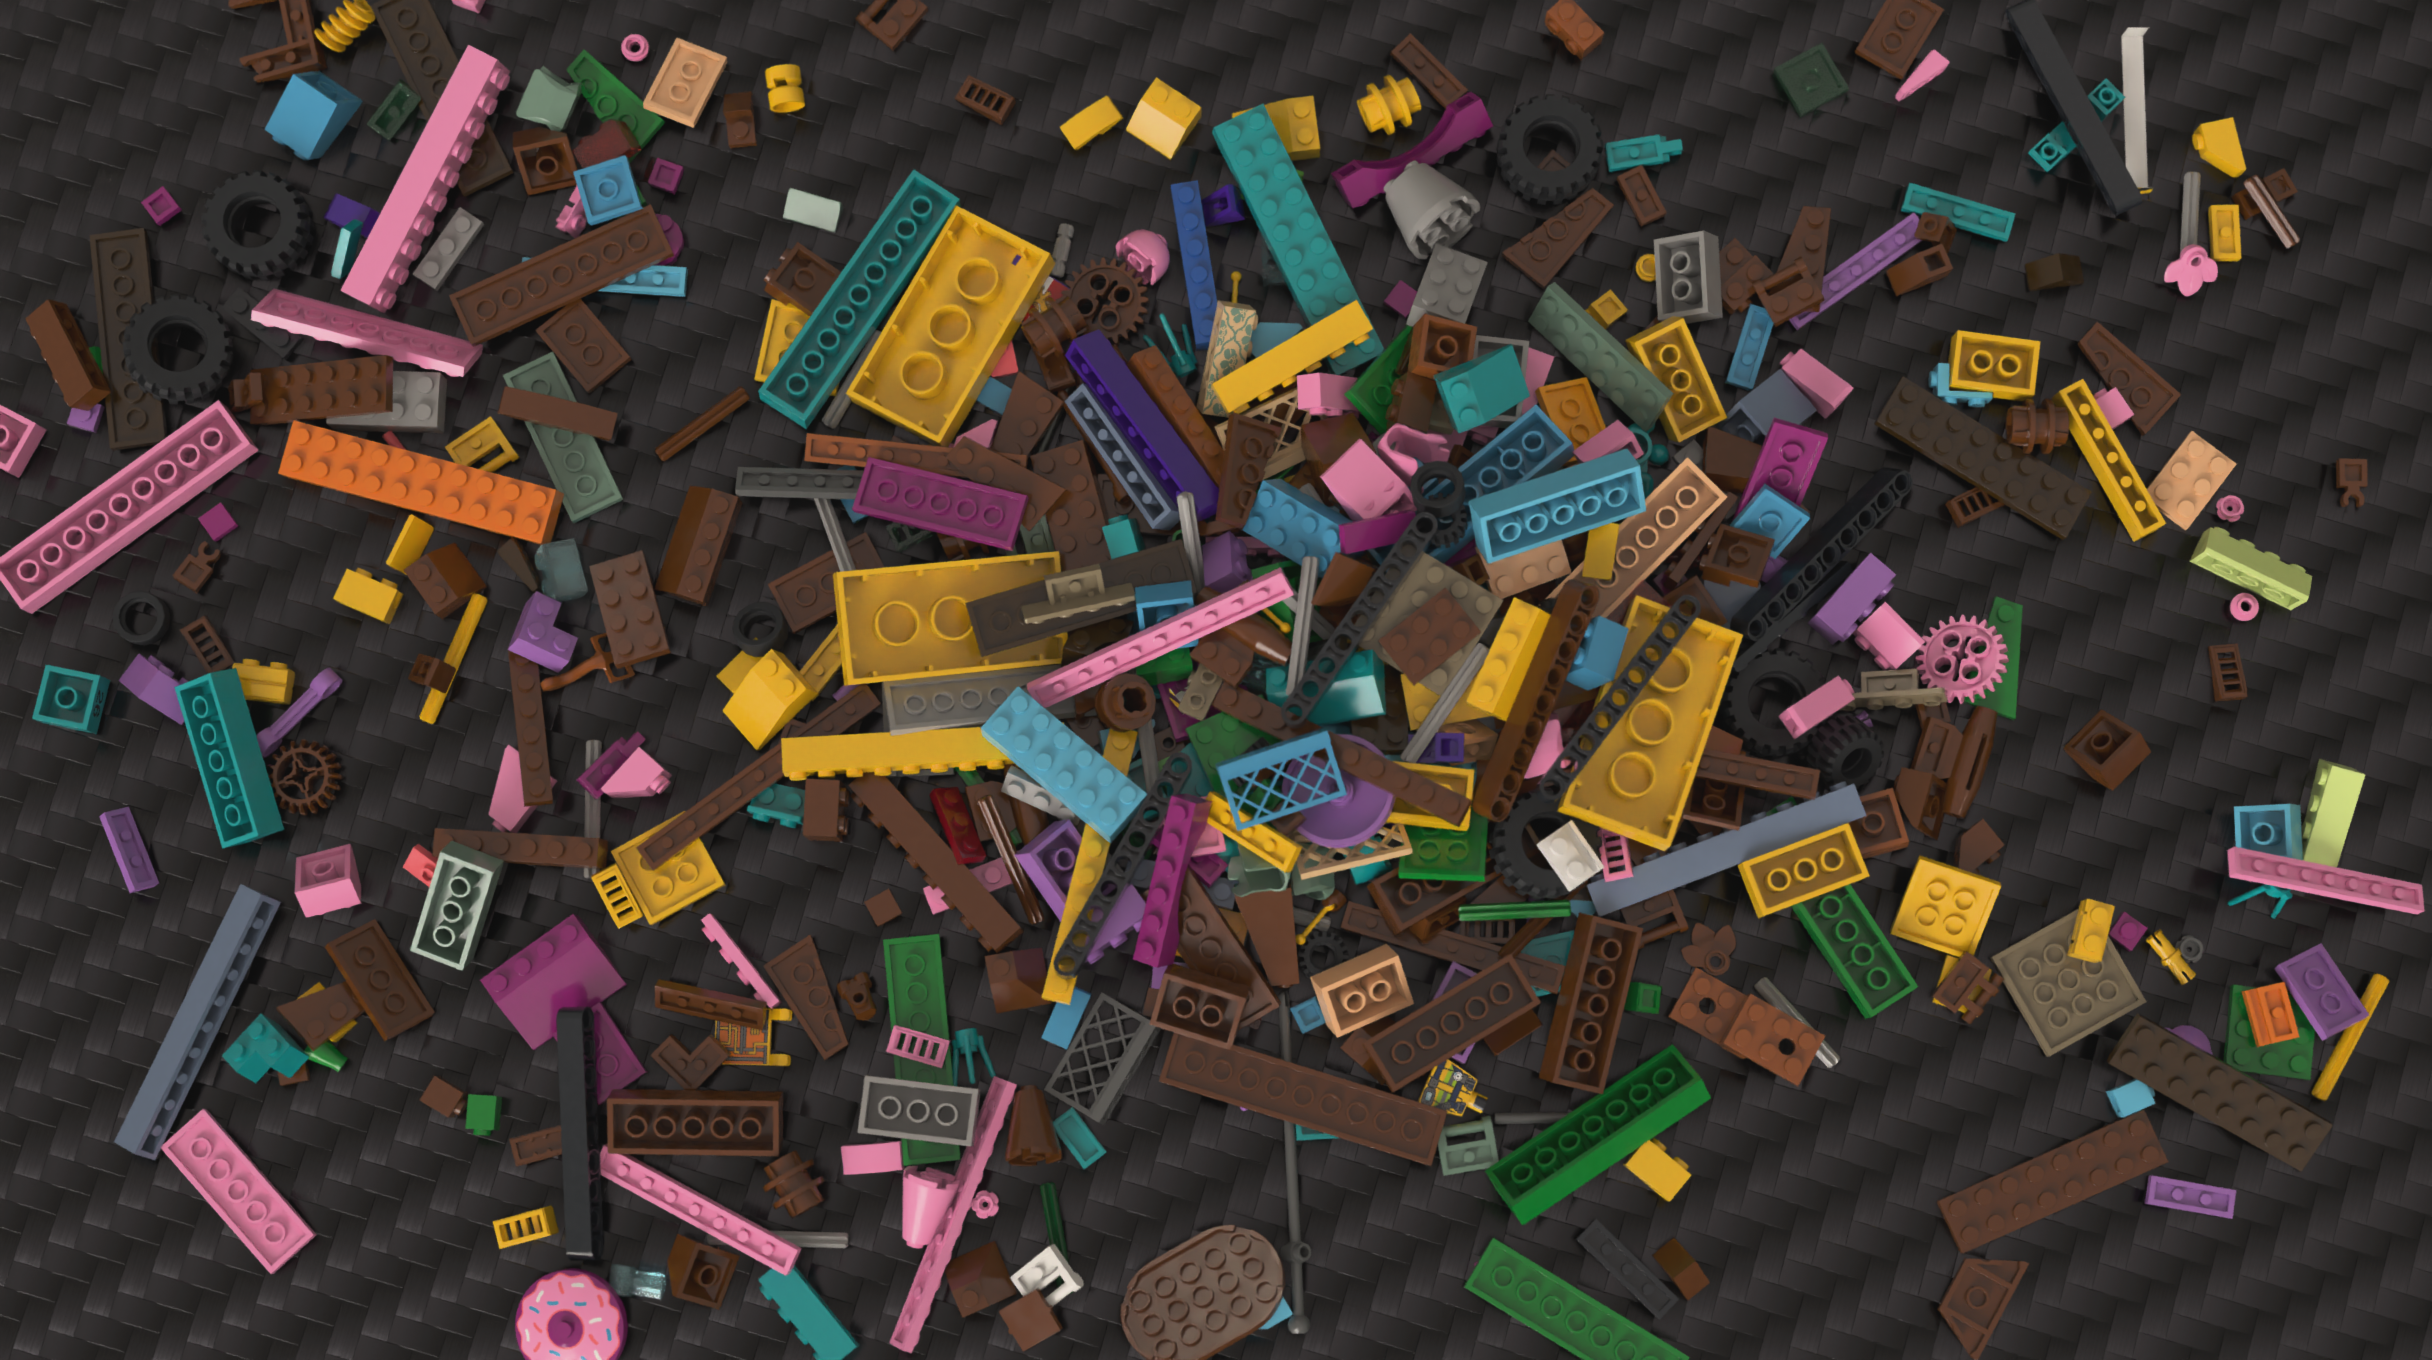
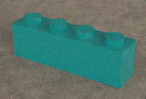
M795 1265L787 1276L771 1268L758 1279L762 1284L759 1287L762 1294L769 1301L772 1298L780 1306L777 1309L780 1316L787 1323L789 1321L793 1322L798 1329L795 1331L797 1337L804 1345L810 1343L816 1351L813 1354L816 1360H843L859 1346L858 1342Z

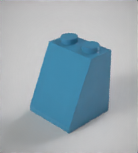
M320 71L293 74L265 130L273 135L272 139L295 150L294 154L303 160L321 158L360 107L362 100Z

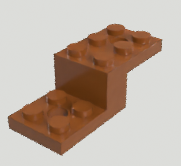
M1697 967L1694 968L1668 1016L1741 1059L1748 1058L1796 1086H1799L1825 1038V1035L1751 993L1745 995ZM1703 998H1709L1713 1001L1714 1010L1712 1013L1704 1014L1701 1012L1699 1003ZM1782 1039L1792 1041L1794 1050L1791 1054L1784 1055L1779 1051L1778 1046Z

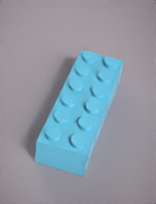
M1627 448L1469 500L1476 546L1488 564L1646 511L1640 465Z
M1019 686L981 727L982 736L1110 844L1134 818L1147 796V793Z

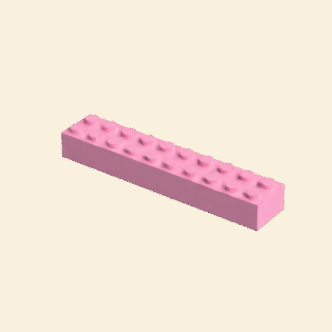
M470 45L467 46L343 284L342 292L384 314L387 309L394 305L396 300L395 293L399 285H403L409 275L408 268L412 260L415 261L420 255L422 249L420 245L424 237L428 236L433 230V220L437 212L443 210L450 187L453 188L456 185L460 175L458 172L462 164L469 160L472 154L471 147L475 139H479L484 131L485 125L483 123L488 114L491 115L497 106V96L509 83L510 71L498 59Z
M219 400L2 555L0 557L1 582L19 607L33 614L258 451V448L228 407Z

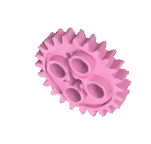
M1961 615L1959 622H1955L1954 618L1950 616V624L1946 625L1940 620L1939 630L1930 627L1932 636L1922 637L1926 646L1922 645L1918 648V651L1923 655L1916 656L1917 663L1921 664L1917 669L1919 674L1923 675L1921 677L1922 683L1928 684L1927 688H1945L1949 703L1955 697H1958L1960 704H1963L1965 697L1968 696L1971 702L1974 703L1976 694H1979L1984 699L1986 698L1985 689L1994 692L1995 688L1992 683L2003 682L1998 673H2007L2006 666L2003 663L2009 662L2008 656L2004 654L2008 649L2006 644H2001L2004 641L2001 634L1996 635L1997 630L1995 626L1988 628V623L1985 619L1978 625L1976 616H1973L1970 622L1966 621L1964 615ZM1968 637H1971V639L1969 640V642L1967 643V646H1966V645H1965L1966 639H1967ZM1950 640H1959L1958 645L1955 647L1946 646ZM1978 646L1987 647L1983 653H1973L1974 649ZM1943 665L1951 666L1950 670L1945 673L1938 672L1939 668ZM1971 671L1978 672L1974 679L1965 678L1966 674ZM1959 672L1958 680L1953 681L1956 678L1957 673Z

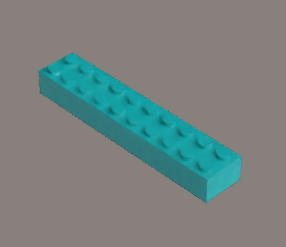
M1264 104L1214 127L1212 135L1307 327L1309 328L1355 300L1358 301L1372 325ZM1374 327L1368 333L1370 337L1368 340L1357 346L1352 342L1344 347L1346 350L1344 354L1331 360L1330 356L1324 359L1330 374L1342 376L1376 359L1381 354L1384 347Z
M913 169L759 389L760 400L803 428H808L926 258L956 205L960 207V199Z

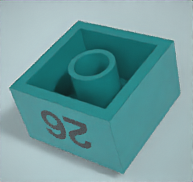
M45 665L32 719L45 724L97 734L110 680L100 675Z

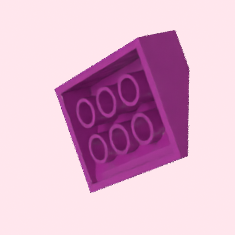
M575 914L566 918L480 980L495 1003L533 1050H536L554 1037L552 1034L557 1031V1013L560 1008L585 1006L591 1008L627 985L582 919Z

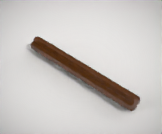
M990 794L985 795L978 800L979 806L1028 921L1031 924H1037L1043 921L1045 916L1024 868L1015 857L1017 850L995 798Z

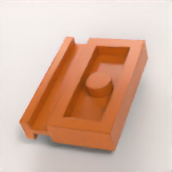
M2285 982L2242 991L2256 1047L2299 1037Z

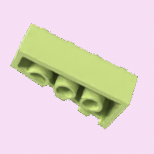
M2319 759L2305 821L2301 827L2303 861L2332 867L2338 866L2365 774L2352 767Z

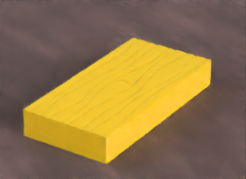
M956 205L848 388L847 396L853 403L930 444L949 447L1056 263L1051 254ZM1016 255H1020L1021 259L1016 265H1013L1012 261Z
M1059 551L833 573L844 686L1061 664L1063 647L1068 640L1067 632L981 657L965 604L1044 580L1045 575L1061 572Z
M1638 595L1631 600L1622 626L1629 628L1614 680L1601 685L1593 710L1670 607ZM1681 612L1684 616H1691L1689 614ZM1696 618L1562 795L1557 811L1662 851L1668 849L1675 835L1743 635ZM1664 626L1662 628V632L1667 638L1675 637V632L1671 627ZM1646 649L1648 659L1652 661L1658 660V653L1654 649ZM1629 671L1630 680L1634 683H1640L1641 675L1639 672ZM1612 694V700L1615 704L1624 705L1625 699L1622 694ZM1595 716V722L1599 727L1606 728L1608 726V721L1604 716ZM1583 737L1580 748L1590 750V741Z

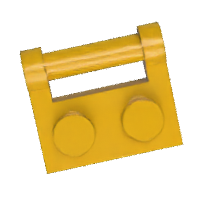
M491 416L445 446L455 463L471 466L501 445L504 452L479 468L491 473L509 461L514 462L520 458Z

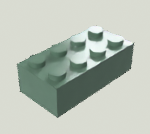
M451 840L439 854L410 951L463 971L474 959L504 861Z

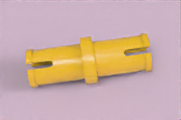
M2161 930L2154 932L2161 942L2160 944L2152 935L2146 939V942L2151 945L2161 958V964L2168 966L2181 985L2189 982L2182 971L2190 979L2196 976V973L2181 957L2182 953L2179 948L2175 949Z

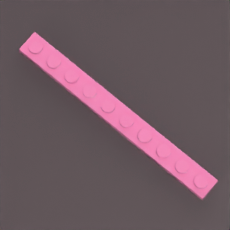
M1280 567L1027 683V690L1035 701L1044 708H1047L1294 595L1293 588Z
M996 1076L993 1077L977 1118L974 1147L966 1146L955 1174L954 1181H960L959 1187L930 1244L926 1248L889 1342L893 1346L912 1353L914 1346L919 1341L921 1328L930 1313L932 1300L941 1285V1277L951 1259L956 1239L961 1234L962 1224L967 1211L972 1206L977 1185L983 1178V1170L993 1152V1145L997 1134L1004 1124V1117L1008 1106L1014 1098V1091L1017 1085Z

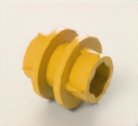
M1387 75L1383 79L1385 87L1378 90L1374 83L1366 85L1368 95L1358 99L1357 105L1362 119L1370 132L1383 128L1388 135H1391L1395 132L1394 122L1398 120L1405 127L1412 125L1411 114L1421 110L1422 107L1418 94L1408 77L1396 82L1391 75Z

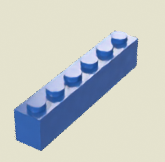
M1197 180L1171 184V195L1196 351L1208 350L1217 308V298Z

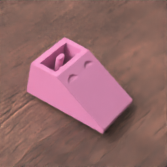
M1358 439L1320 476L1353 522L1406 510H1417L1407 485L1361 439Z

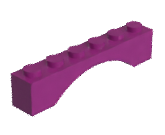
M1469 92L1448 104L1442 118L1433 131L1411 150L1397 157L1382 161L1353 160L1332 172L1331 175L1343 200L1352 208L1360 207L1367 204L1373 196L1385 193L1383 190L1384 186L1390 180L1396 179L1404 172V168L1410 162L1416 160L1419 164L1433 165L1439 161L1440 157L1449 152L1459 150L1464 143L1472 138L1475 139L1483 136L1486 130L1493 127V124L1481 98L1473 92Z
M1188 793L1171 796L1135 948L1134 960L1156 968L1174 963L1180 938L1178 906L1181 887L1191 855L1206 828L1212 801Z

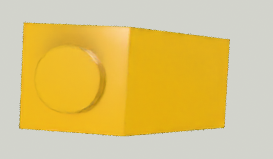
M2233 117L2200 124L2194 131L2192 138L2194 148L2199 150L2200 158L2233 178L2239 177L2246 170Z

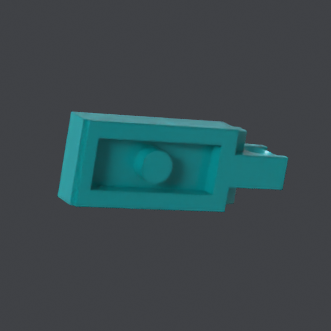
M1660 135L1605 143L1609 172L1633 169L1640 165L1645 167L1663 164V162L1670 161L1669 156L1682 154L1683 150L1681 139L1666 141V136L1660 137Z

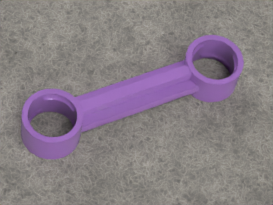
M326 668L320 672L311 682L310 688L271 727L265 728L257 734L263 759L271 755L280 746L282 738L322 699L334 693L341 685L342 679L331 668Z

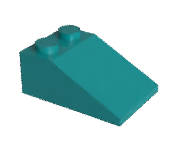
M1512 344L1433 375L1451 426L1459 434L1488 422L1530 397Z

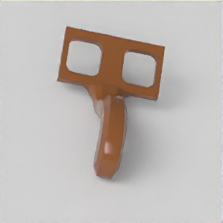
M603 633L590 638L596 651L591 658L561 675L544 679L540 685L543 691L556 690L571 684L594 669H604L610 683L633 677L635 673L631 665L625 667L627 675L620 677L613 675L609 666L610 663H614L612 652H603L598 642L599 638L607 636V633Z

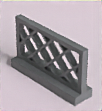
M1101 992L1044 1090L1100 1124L1105 1125L1161 1028L1149 1025V1019ZM1106 1001L1114 1006L1116 1017L1101 1021L1099 1010ZM1119 1009L1125 1012L1126 1015L1120 1016ZM1096 1017L1097 1023L1092 1024L1093 1020ZM1133 1017L1141 1022L1135 1033L1125 1035L1121 1020ZM1118 1022L1121 1036L1106 1040L1103 1025ZM1098 1027L1102 1042L1087 1046L1085 1040L1087 1030ZM1132 1038L1129 1044L1127 1045L1126 1039ZM1082 1041L1083 1047L1077 1048ZM1122 1041L1124 1047L1122 1056L1110 1059L1107 1045ZM1103 1046L1106 1061L1091 1065L1088 1050ZM1084 1051L1087 1066L1072 1070L1070 1059L1073 1054ZM1117 1063L1115 1068L1113 1069L1112 1064ZM1108 1065L1110 1073L1108 1080L1096 1084L1093 1069ZM1067 1066L1068 1071L1063 1073L1064 1069ZM1089 1071L1092 1085L1077 1089L1074 1074ZM1070 1076L1073 1091L1061 1094L1053 1089L1059 1078ZM1103 1087L1100 1093L1098 1094L1097 1088ZM1093 1090L1095 1102L1090 1110L1081 1106L1078 1093ZM1074 1095L1075 1101L1071 1100L1067 1096Z

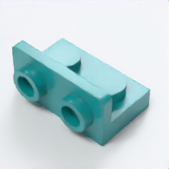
M774 783L751 800L747 811L753 814L752 819L769 822L770 818L779 819L780 825L796 828L797 824L803 825L805 790Z

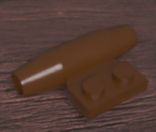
M1205 586L1197 595L1194 605L1202 604L1223 593ZM1255 612L1203 636L1190 653V657L1237 689L1252 668L1255 653L1287 667L1290 664L1292 641L1274 624Z
M1976 706L1962 734L1952 724L1933 717L1926 718L1910 769L1933 773L1940 779L1947 778L1942 812L1949 816L1964 819L1980 789L1994 744L1998 713L1992 709Z
M1016 764L1004 765V781L1011 765L1016 767ZM989 781L965 788L974 826L981 842L994 839L978 803L981 797L989 794L994 796L1009 833L1016 828L1024 846L1049 826L1047 812L1001 792L1004 783Z

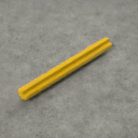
M474 593L443 661L455 667L456 672L487 603V598ZM431 688L420 714L421 720L430 724L435 723L449 688L446 693Z
M2373 975L2360 1002L2369 1013V1016L2346 1028L2342 1033L2312 1090V1095L2322 1101L2328 1099L2389 983V980L2383 975Z

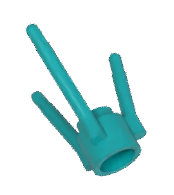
M1161 313L1159 317L1176 353L1170 357L1172 362L1162 352L1161 354L1177 379L1196 371L1195 364L1198 362L1193 353L1187 325L1182 324L1186 353L1185 350L1181 351L1165 315ZM1148 335L1143 336L1149 347L1156 345Z
M2263 884L2228 901V905L2233 906L2262 892H2266L2271 897H2281L2271 914V918L2275 919L2286 901L2292 898V893L2290 892L2291 889Z
M977 1028L956 1031V1040H952L954 1086H957L959 1050L961 1054L966 1055L971 1084L975 1083L972 1053L977 1052V1047L980 1050L992 1078L996 1076L984 1046L983 1036H978Z

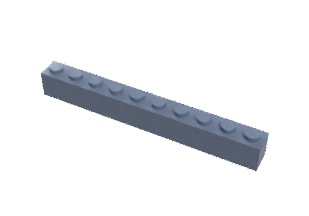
M1846 781L1829 787L1831 793L1820 796L1819 791L1816 792L1815 800L1803 798L1804 803L1796 806L1791 801L1776 807L1778 813L1767 816L1766 812H1762L1749 817L1751 823L1740 826L1739 831L1723 827L1725 833L1714 837L1713 833L1709 832L1696 837L1698 843L1687 847L1686 842L1670 847V854L1661 857L1659 852L1643 857L1645 863L1635 867L1632 863L1634 877L1605 882L1604 873L1591 877L1592 883L1586 886L1598 917L1867 816L1855 785L1847 786ZM1625 865L1617 867L1618 872L1626 870Z
M240 884L114 1141L115 1143L136 1155L152 1160L156 1159L281 903L280 901Z

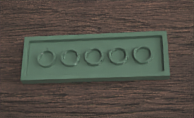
M1555 282L1549 285L1528 322L1645 432L1651 429L1674 393Z
M554 352L548 353L503 375L508 387L577 402ZM525 421L556 489L564 493L562 502L573 523L624 500L593 436L576 434L554 427L548 428Z

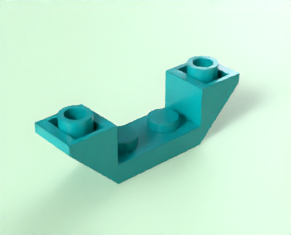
M2107 78L2087 96L2101 122L2125 99V96ZM2062 121L2050 134L2048 133L2028 154L2048 172L2062 161L2076 145Z

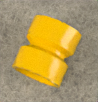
M783 64L766 69V84L771 89L768 93L770 110L774 112H791L803 108L805 100L803 89L799 87L802 84L800 67L793 64Z

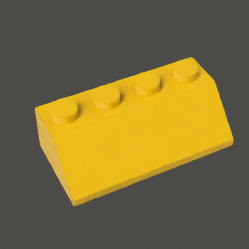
M1514 597L1466 702L1468 705L1506 722L1551 616L1550 614Z

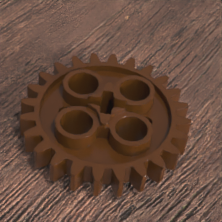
M1102 257L1100 265H1097L1092 259L1090 262L1091 268L1087 269L1086 266L1081 264V274L1072 271L1075 280L1074 282L1066 280L1065 283L1070 290L1061 291V294L1066 297L1068 296L1079 311L1084 303L1089 302L1093 304V309L1090 313L1082 314L1087 324L1085 327L1087 330L1083 332V335L1099 329L1109 341L1113 340L1118 346L1120 343L1119 337L1123 336L1124 339L1129 341V331L1136 334L1139 333L1135 327L1136 323L1145 324L1140 315L1149 314V311L1143 305L1150 303V300L1147 297H1142V295L1148 292L1147 287H1139L1144 282L1143 278L1137 277L1134 279L1137 271L1133 268L1127 272L1128 265L1126 262H1123L1118 267V262L1115 258H1113L1110 265L1107 264L1104 257ZM1101 278L1106 280V285L1103 289H1093V284L1096 280ZM1117 281L1118 284L1112 289L1113 282ZM1129 291L1130 297L1126 302L1121 303L1117 301V296L1120 292ZM1108 298L1111 302L1110 305L1104 304L1102 307L1099 302L1101 299L1106 301ZM1098 316L1097 323L1093 324V319H1095ZM1107 316H1117V321L1113 326H1104V320Z

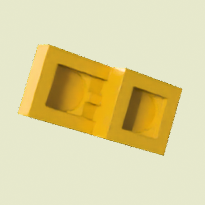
M1105 96L1060 126V129L1075 150H1079L1098 134H1104L1122 120L1123 117L1110 97Z
M1610 289L1594 301L1585 311L1606 330L1622 317L1628 309Z

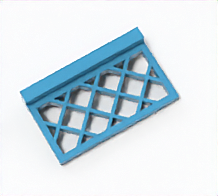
M1325 728L1215 763L1237 831L1347 795L1330 743L1331 740ZM1325 748L1328 760L1323 769L1309 762L1314 751ZM1308 754L1305 760L1299 757ZM1293 758L1303 763L1296 778L1282 771L1286 761ZM1281 763L1278 769L1272 766ZM1330 764L1333 770V774L1327 771ZM1307 765L1321 772L1314 787L1300 780ZM1266 767L1276 772L1269 787L1255 781L1259 770ZM1253 772L1251 778L1245 776V774ZM1280 774L1294 781L1287 796L1273 790ZM1325 774L1336 780L1339 790L1328 794L1318 790ZM1241 777L1249 781L1242 796L1230 790L1228 780ZM1298 783L1312 790L1307 801L1301 803L1291 799ZM1252 784L1267 790L1260 805L1245 798ZM1316 792L1322 795V796L1313 798ZM1270 793L1285 799L1280 810L1272 812L1263 807ZM1233 796L1240 799L1237 805H1235ZM1243 801L1258 808L1252 819L1244 822L1240 821L1238 811ZM1288 802H1291V803L1295 804V805L1286 807L1287 804H1288ZM1261 810L1264 811V812H1266V813H1268V814L1259 816Z

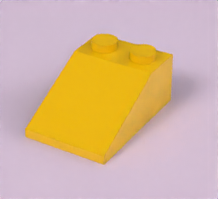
M1313 96L1284 99L1264 105L1291 161L1320 158V142ZM1247 109V110L1239 111V112H1236V113H1232V118H1234V117H1236V116H1238V115H1240V114H1242V113H1244V112H1247V111H1249V110H1251V109Z
M771 649L751 668L722 711L752 746L759 751L818 693L783 653Z

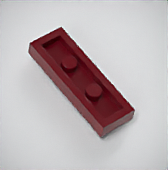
M958 787L934 788L929 796L957 864L983 862L986 853Z

